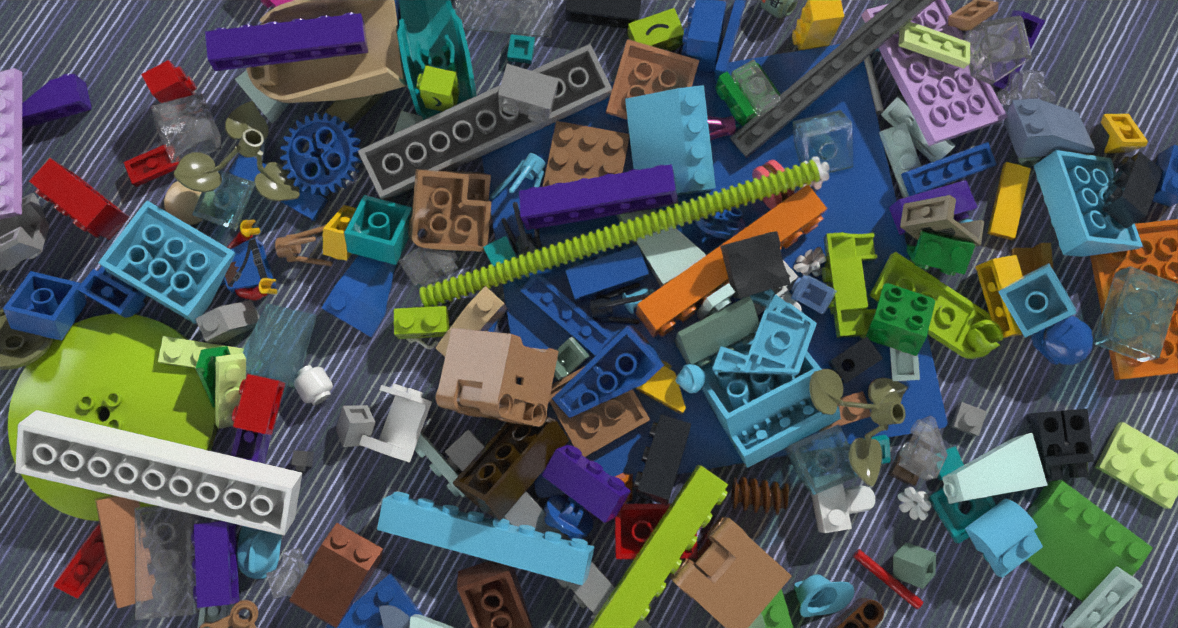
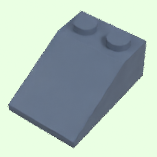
M1040 99L1012 100L1006 114L1008 117L1004 119V125L1018 158L1048 156L1055 150L1073 153L1094 152L1095 148L1078 112Z

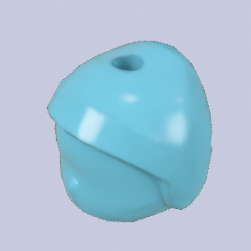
M687 364L683 366L675 380L685 391L697 393L705 384L707 374L697 365Z

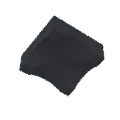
M777 231L720 246L730 286L735 291L733 298L740 299L791 284L783 263Z

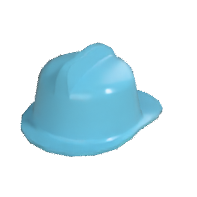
M242 526L236 553L238 567L241 572L253 579L265 578L272 574L279 562L282 535Z
M819 574L812 575L806 580L794 584V590L800 603V615L803 617L836 613L850 603L855 592L853 585L850 583L831 582Z

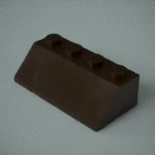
M548 416L543 425L539 427L507 422L454 480L453 485L481 510L500 521L544 471L555 450L565 446L569 439L558 422Z

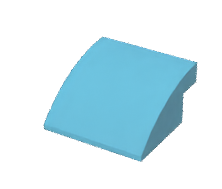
M741 341L733 345V351L748 355L753 341L745 345ZM808 351L805 354L798 375L712 371L718 354L710 357L711 362L700 368L707 374L706 382L701 389L747 468L841 419L838 405L833 415H826L818 411L812 402L809 390L810 379L814 371L822 369Z

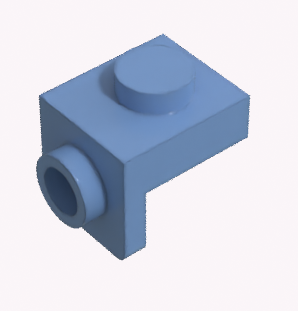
M803 275L802 278H798L793 284L791 291L794 293L791 299L800 301L817 312L824 314L837 291L811 276Z

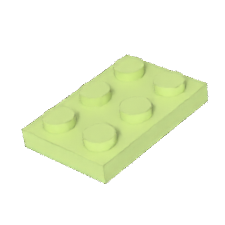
M1119 422L1095 468L1163 508L1171 509L1178 496V454L1128 424Z

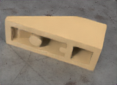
M485 286L465 307L435 348L444 357L446 356L451 328L488 331L507 310L505 303Z

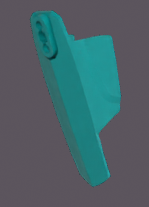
M399 0L401 20H399L400 26L397 35L408 88L417 114L422 116L423 120H426L441 113V111L425 108L423 99L420 98L417 80L419 74L424 73L425 65L456 72L460 87L457 105L476 97L475 80L462 20L456 15L451 0Z

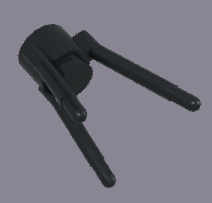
M513 202L520 232L517 240L506 219L502 218L501 222L513 245L514 253L526 256L527 252L532 254L534 250L542 247L540 228L534 229V238L531 233L526 234L520 217L518 203Z
M634 283L610 293L598 295L596 299L590 300L593 320L600 319V324L608 322L639 324V319L610 317L608 315L613 314V306L644 300L649 295L643 294L611 301L610 298L640 287V283Z

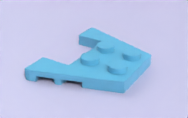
M772 289L750 295L753 303L764 306L765 311L749 354L744 355L721 346L712 371L798 375L817 323L792 304L785 302L777 296Z

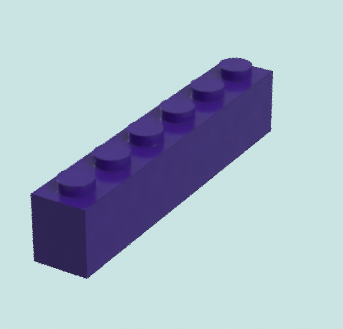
M349 12L341 16L330 17L324 15L315 19L304 20L298 18L290 22H268L264 25H242L239 28H216L213 31H205L207 59L214 71L368 53L365 24L361 13Z
M672 164L657 165L641 170L633 169L624 173L606 174L590 179L582 178L578 181L555 183L544 187H531L527 190L519 191L520 217L526 230L678 204Z

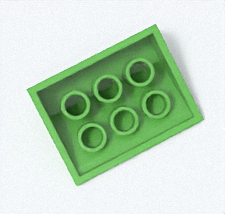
M1062 480L1048 481L1047 486L1042 489L1027 511L1038 526L1034 531L1043 547L1026 560L1081 602L1095 590L1116 566L1133 576L1153 549V547Z

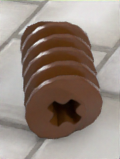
M734 477L731 493L733 509L736 510L738 504L742 503L744 511H747L750 504L753 505L754 512L756 513L760 506H763L765 514H768L771 507H774V512L777 516L781 509L786 511L789 499L788 483H783L779 488L778 482L773 481L769 487L767 480H762L758 486L757 479L752 478L748 484L746 477H741L737 484L736 477Z

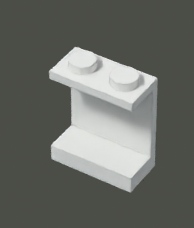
M394 383L392 388L381 385V391L392 394L395 398L379 440L362 435L359 445L410 462L432 401L422 398L424 393L411 388H405Z

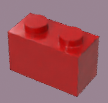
M169 60L141 74L151 94L171 113L199 100L194 92L197 90V87L191 77H187L180 66L175 67Z
M247 374L246 379H243L240 384L239 394L241 399L239 406L236 405L232 413L233 427L272 435L286 383Z

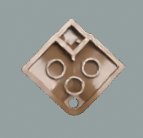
M416 169L413 212L409 221L410 240L422 248L485 252L483 247L488 245L491 201H489L491 175L480 172ZM420 229L425 230V234L422 237L417 235Z

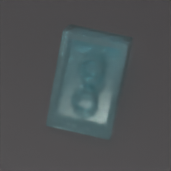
M267 303L243 351L246 357V377L247 374L278 380L286 383L285 387L295 389L293 383L298 377L297 372L302 369L317 315Z

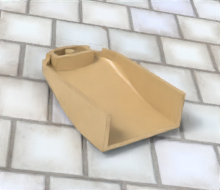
M294 0L271 9L259 20L262 22L260 25L268 22H290L298 18L307 20L324 15L333 17L349 12L361 13L365 24L368 53L248 67L246 70L251 82L269 98L283 103L345 100L405 87L404 68L397 35L398 23L395 1Z

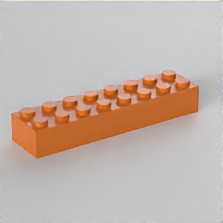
M806 185L722 245L777 231L780 240V250L782 246L787 249L798 241V238L803 234L802 232L807 235L818 227V224L824 220L822 215L827 210V207L813 189ZM719 246L637 304L635 313L653 338L658 334L661 337L668 334L674 329L673 326L676 325V321L680 319L684 322L689 319L707 297L728 283L730 284L721 247Z

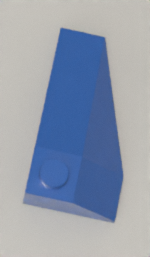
M358 255L334 286L322 309L372 338L386 315L389 293H391L393 275L397 264L394 265Z
M634 325L626 326L552 399L571 418L645 384L664 364L650 342Z

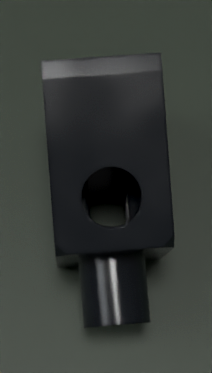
M865 337L828 362L830 365L828 369L836 372L844 384L883 358L868 337ZM848 361L851 365V368L847 371H844L842 368V363Z

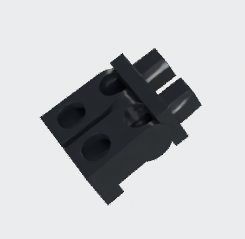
M1088 408L1026 414L1028 424H1031L1045 479H1064L1062 464H1068L1070 478L1088 477V462H1094V455L1091 454L1092 444Z

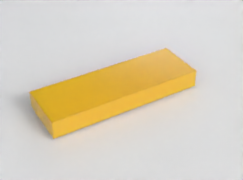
M1009 162L1003 164L987 234L1008 240L1015 239L1031 168Z

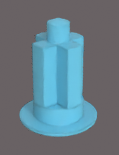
M646 287L629 295L623 292L622 299L643 294L651 295L654 293V290H648ZM642 300L624 305L629 313L633 314V309Z

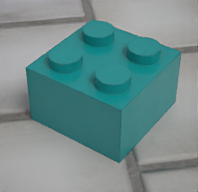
M364 195L344 232L347 252L396 265L409 239V221L412 217L413 208Z

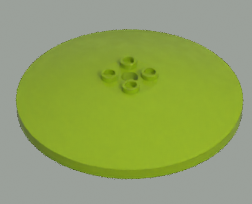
M106 314L73 324L62 341L54 339L52 345L43 356L26 365L14 388L8 413V437L15 464L18 424L36 410L211 451L217 433L215 407L211 405L196 368L158 362L163 336L188 339L164 323L139 315L124 318L119 314ZM107 407L110 411V416L106 421L102 422L99 418V413L103 408ZM21 474L30 489L40 499L60 512L80 519L99 521L95 499L110 495ZM139 501L141 511L136 512V517L150 513L161 506Z

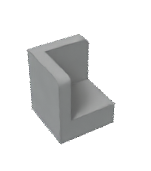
M368 405L342 407L336 432L343 447L361 446L359 443L362 435L371 437L375 420Z

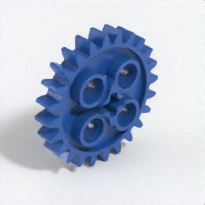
M315 113L314 120L306 115L305 123L297 120L298 129L289 128L292 136H284L288 146H281L280 148L287 151V155L280 157L281 160L287 161V164L282 169L291 171L287 178L290 180L296 179L293 184L294 186L302 187V191L307 193L311 191V194L317 196L320 192L322 195L328 196L329 189L337 194L338 185L346 189L345 180L354 181L351 173H359L355 163H362V160L356 157V154H359L358 150L360 148L355 147L361 141L358 138H352L356 131L348 129L349 123L341 122V118L337 116L332 118L328 113H325L323 118L320 114ZM332 133V140L326 144L325 138L327 134ZM309 142V149L304 153L303 146ZM340 156L341 162L339 166L334 167V159ZM317 165V174L312 177L311 169Z

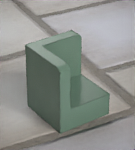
M905 543L893 555V576L899 580L923 589L936 575V553L911 543Z

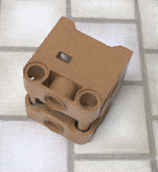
M451 328L440 383L436 393V402L441 408L456 411L463 415L498 419L515 424L539 427L543 425L547 417V406L552 391V382L559 351L552 348L526 347L523 345L521 337L513 334ZM517 378H522L520 385L516 384Z
M721 516L706 533L708 540L697 552V559H683L678 570L674 574L671 573L669 578L691 599H695L725 628H748L792 576L749 538L746 532L728 517Z

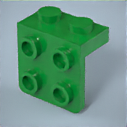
M758 63L749 65L733 76H730L728 71L718 77L715 87L718 96L725 101L735 120L739 121L742 127L781 95Z
M921 230L917 245L907 244L906 252L915 263L914 265L919 268L930 269V267H935L947 275L955 276L956 273L965 275L975 244Z
M889 283L884 284L874 317L865 337L878 344L917 356L927 338L935 300Z

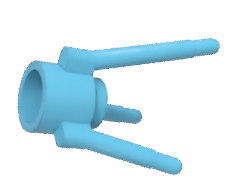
M529 153L526 159H522L518 167L490 195V199H494L520 172L521 174L509 189L510 193H514L525 177L530 180L536 177L534 187H540L541 181L545 176L543 171L546 165L545 161L539 156Z

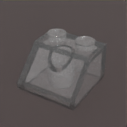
M1021 16L981 22L962 36L964 41L970 42V64L968 66L971 77L990 85L1032 58L1023 17Z

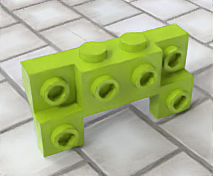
M839 232L828 233L823 237L827 259L824 264L825 267L822 268V279L824 283L827 282V286L837 291L828 306L831 315L834 314L837 338L865 337L874 317L876 309H866L868 308L862 266V261L877 259L873 242L874 233L849 234Z

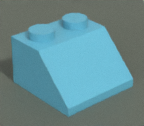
M1050 264L1021 277L998 291L1025 338L1076 314L1074 304Z

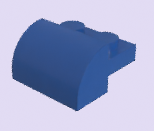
M103 267L98 271L93 269L77 288L80 293L124 318L138 313L145 306L143 300L147 296L111 275Z

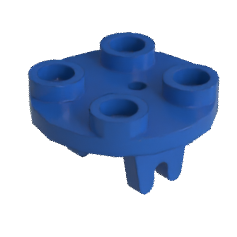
M732 208L731 211L726 209L722 214L717 212L716 216L708 215L707 219L701 217L698 222L695 219V223L701 229L699 237L704 238L707 233L715 237L725 238V243L745 229L742 211L736 208Z
M555 495L551 496L546 502L545 523L567 534L571 540L573 538L582 539L587 537L593 529V520L590 514L571 497Z

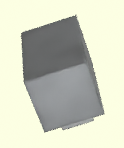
M293 450L291 465H296V471H305V466L312 467L314 452Z

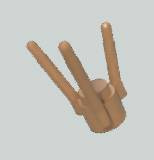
M325 226L276 238L275 249L278 257H286L287 262L297 261L332 266L333 262L296 255L301 252V244L316 241L315 237L307 238V236L323 232Z

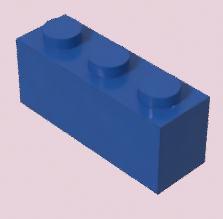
M631 244L618 248L616 253L610 255L607 253L598 254L593 257V261L587 263L577 261L570 264L569 269L565 270V274L575 304L647 280L649 273L639 245L634 247Z

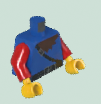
M243 220L240 224L241 231L227 246L236 255L220 286L226 284L227 289L237 294L238 297L258 301L268 294H277V289H271L276 287V279L273 277L263 243L255 237L252 238L253 235L260 234L259 228H252L255 220Z

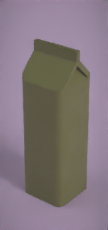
M386 92L359 98L335 100L322 114V118L325 113L331 115L332 118L337 116L341 118V122L349 123L348 129H352ZM332 133L327 134L330 140H332Z

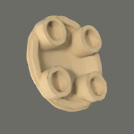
M177 181L166 192L164 199L165 211L188 225L198 224L213 215L215 211L213 191H193Z

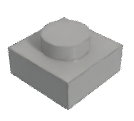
M960 402L958 403L951 427L973 436H979L987 411Z

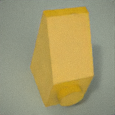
M343 205L323 228V255L346 261L352 255V253L347 252L344 232L357 208Z
M661 360L664 366L645 384L637 387L635 390L682 414L686 407L680 387L675 380L676 374L670 370L672 366L669 363Z

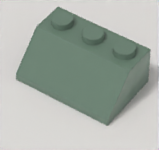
M747 296L677 333L674 342L686 364H694L701 368L711 362L710 357L718 354L721 346L734 350L733 345L741 341L745 345L754 340L760 322L751 297Z

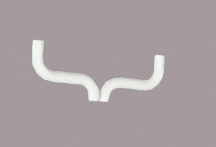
M419 338L406 339L411 344L416 341L426 349H433L438 344L436 340L429 346Z

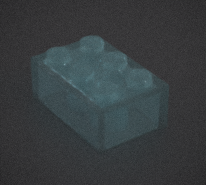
M1132 266L1116 272L1093 344L1141 362L1158 359L1178 298V283Z

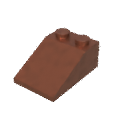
M336 523L318 549L291 596L290 602L337 628L381 562L383 548Z
M487 561L458 571L457 589L473 628H533L514 567L494 561Z

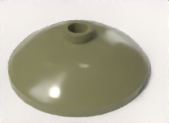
M3 308L0 309V370L26 366L39 359L48 351L54 339L11 329Z

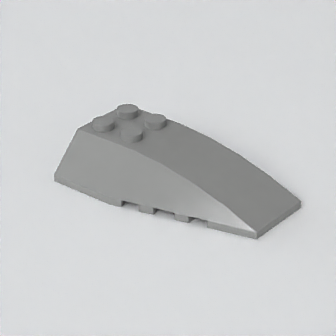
M34 193L22 198V215L0 220V272L4 269L6 271L12 270L20 261L26 258L33 259L43 251L49 225Z

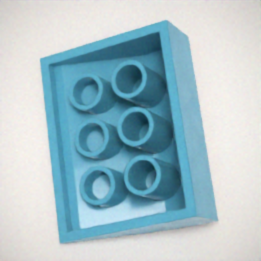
M704 85L677 88L625 99L633 169L641 170L657 165L672 164L677 195L714 190L716 187Z
M1055 150L1034 165L1037 181L1040 184L1044 202L1047 205L1051 223L1055 229L1063 255L1084 257L1135 250L1143 247L1135 224L1126 229L1102 210L1106 201L1105 195L1111 189V180L1116 175L1111 158Z
M146 201L98 263L111 275L196 324L195 318L203 315L211 304L236 253L158 206Z

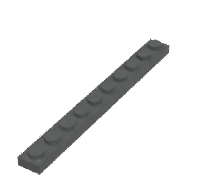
M935 0L891 1L730 137L732 143L748 158Z

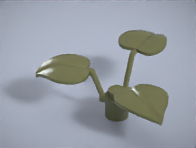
M253 101L237 107L227 117L225 130L228 136L240 141L218 166L215 167L214 160L210 156L201 152H194L184 156L173 173L175 179L186 188L197 192H210L217 189L222 183V177L217 171L222 170L237 153H241L244 157H257V168L261 173L256 175L254 185L262 197L271 201H285L297 199L300 196L299 187L293 185L295 179L290 180L287 178L290 171L283 170V165L270 162L266 165L265 169L262 166L263 152L260 148L268 136L269 129Z
M830 369L814 371L810 379L809 390L814 406L821 413L833 415L837 410V405L872 409L871 418L879 427L868 432L865 435V439L856 438L852 442L849 460L854 472L868 486H874L880 471L882 450L878 440L871 438L881 431L888 430V425L901 424L904 421L905 409L901 404V400L907 386L898 381H892L889 378H877L871 382L868 389V395L873 404L846 402L840 399L843 395V384L836 372Z

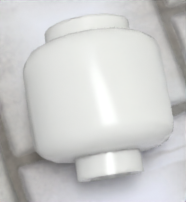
M308 365L297 372L298 377L293 385L304 403L317 405L331 396L330 391L333 389V385L322 367L312 368L311 365Z

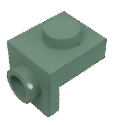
M574 337L569 338L557 349L559 352L554 377L562 380L589 357Z

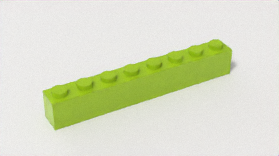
M701 465L696 466L588 628H634L638 620L643 621L651 610L649 603L654 596L658 598L667 585L664 582L669 573L674 574L682 563V560L679 558L685 549L690 551L697 540L695 534L699 528H705L713 516L710 513L715 504L720 505L728 493L725 490L728 486L727 483Z

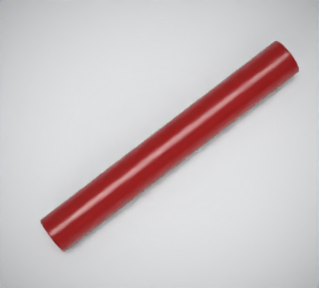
M858 549L854 553V559L916 610L923 605V601L863 551Z

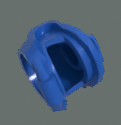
M1069 316L1051 325L1046 332L1044 340L1043 333L1046 328L1031 335L1033 346L1054 365L1059 363L1063 365L1078 364L1091 353L1093 348L1092 330L1085 322L1080 321L1074 316Z

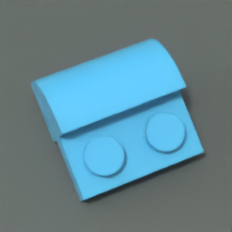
M1006 498L965 528L977 551L984 553L994 573L1002 578L1043 547L1034 531L1038 526L1031 516L1017 503Z

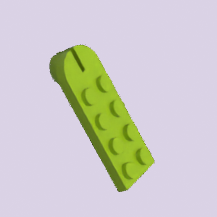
M894 252L890 255L869 295L870 297L879 301L884 284L889 283L933 298L935 306L928 335L964 358H980L1000 346L997 342L1003 340V331L996 322L991 320L989 313L923 269L915 266L914 263L899 253Z

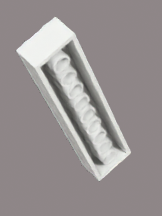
M39 410L34 411L18 424L16 473L281 535L286 534L295 519L302 478L301 472Z

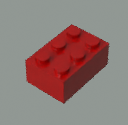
M51 158L29 180L37 188L34 191L44 200L52 202L57 211L66 217L72 218L74 220L73 223L85 232L88 231L96 238H99L101 235L110 240L130 218L78 175Z

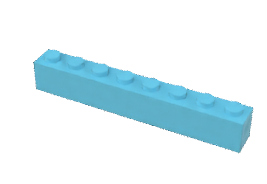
M394 492L392 495L383 498L377 527L379 531L578 585H583L588 579L594 552V546L587 545L588 542L583 539L573 538L568 540L561 538V534L548 531L541 533L535 531V528L529 525L514 526L509 524L510 521L506 519L499 521L494 518L492 520L484 518V514L480 512H461L458 507L453 505L438 506L434 504L433 500L426 498L412 499L409 498V494L404 492Z

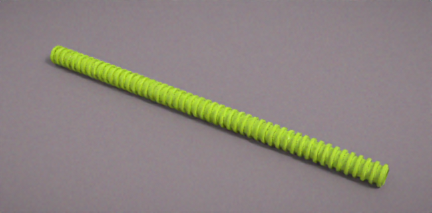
M811 159L807 164L802 162L800 166L793 165L792 169L787 167L783 172L777 170V174L771 172L768 177L762 175L761 179L753 178L752 182L747 180L743 185L738 183L737 187L729 186L728 190L722 188L721 192L714 191L713 195L707 193L705 194L706 197L698 196L697 200L692 198L688 203L683 201L682 205L674 204L673 208L667 206V210L664 211L658 209L659 212L657 213L652 211L651 215L643 214L642 218L637 216L633 221L628 219L627 223L621 221L618 226L612 224V228L606 226L602 231L597 229L596 233L591 231L588 232L589 235L587 236L582 234L581 238L573 237L572 241L566 239L563 244L562 242H558L556 246L551 244L550 248L542 247L541 251L536 249L532 254L527 252L526 256L521 254L517 259L512 257L511 261L505 259L504 263L496 262L495 266L490 264L488 268L481 267L480 271L475 269L473 273L466 272L465 276L459 274L458 278L453 276L449 281L444 279L443 283L438 281L434 286L429 284L427 288L424 286L420 287V298L424 307L438 306L440 302L445 304L447 300L450 302L454 301L455 297L461 299L462 295L467 297L469 293L476 294L477 290L481 291L485 286L488 289H491L492 285L498 287L499 283L507 284L508 280L513 282L514 278L522 279L523 275L526 277L530 276V273L535 275L538 270L544 272L545 268L550 270L554 265L559 267L560 263L568 264L569 260L575 262V258L578 257L581 260L585 255L590 257L591 253L599 254L600 250L605 252L606 248L609 247L614 249L615 245L621 247L622 243L630 244L629 241L631 240L636 242L638 241L637 238L645 239L646 235L651 237L655 232L661 234V230L667 232L669 231L668 228L676 229L677 225L682 227L684 223L688 222V224H691L692 220L695 219L698 222L701 217L707 219L708 215L716 216L717 212L722 214L726 209L731 211L732 207L738 209L741 204L747 206L748 202L753 204L757 199L762 201L763 197L771 198L772 194L778 196L781 191L787 193L788 189L793 191L797 186L802 188L803 184L811 185L812 181L818 183L820 173L816 162Z

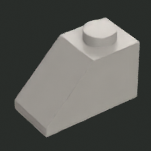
M252 300L220 306L195 318L205 341L218 345L263 323Z

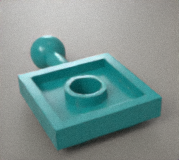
M943 487L928 495L931 505L954 542L958 544L969 538L965 528L996 506L991 496L968 500L971 504V509L969 513L963 514L959 510V502L949 504Z

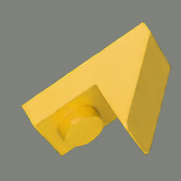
M1129 114L1103 115L1101 124L1110 136L1104 153H1129L1147 146V139Z

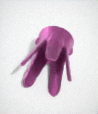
M707 116L709 131H714L709 133L710 140L722 136H732L735 134V127L740 126V124H735L733 116L725 118Z

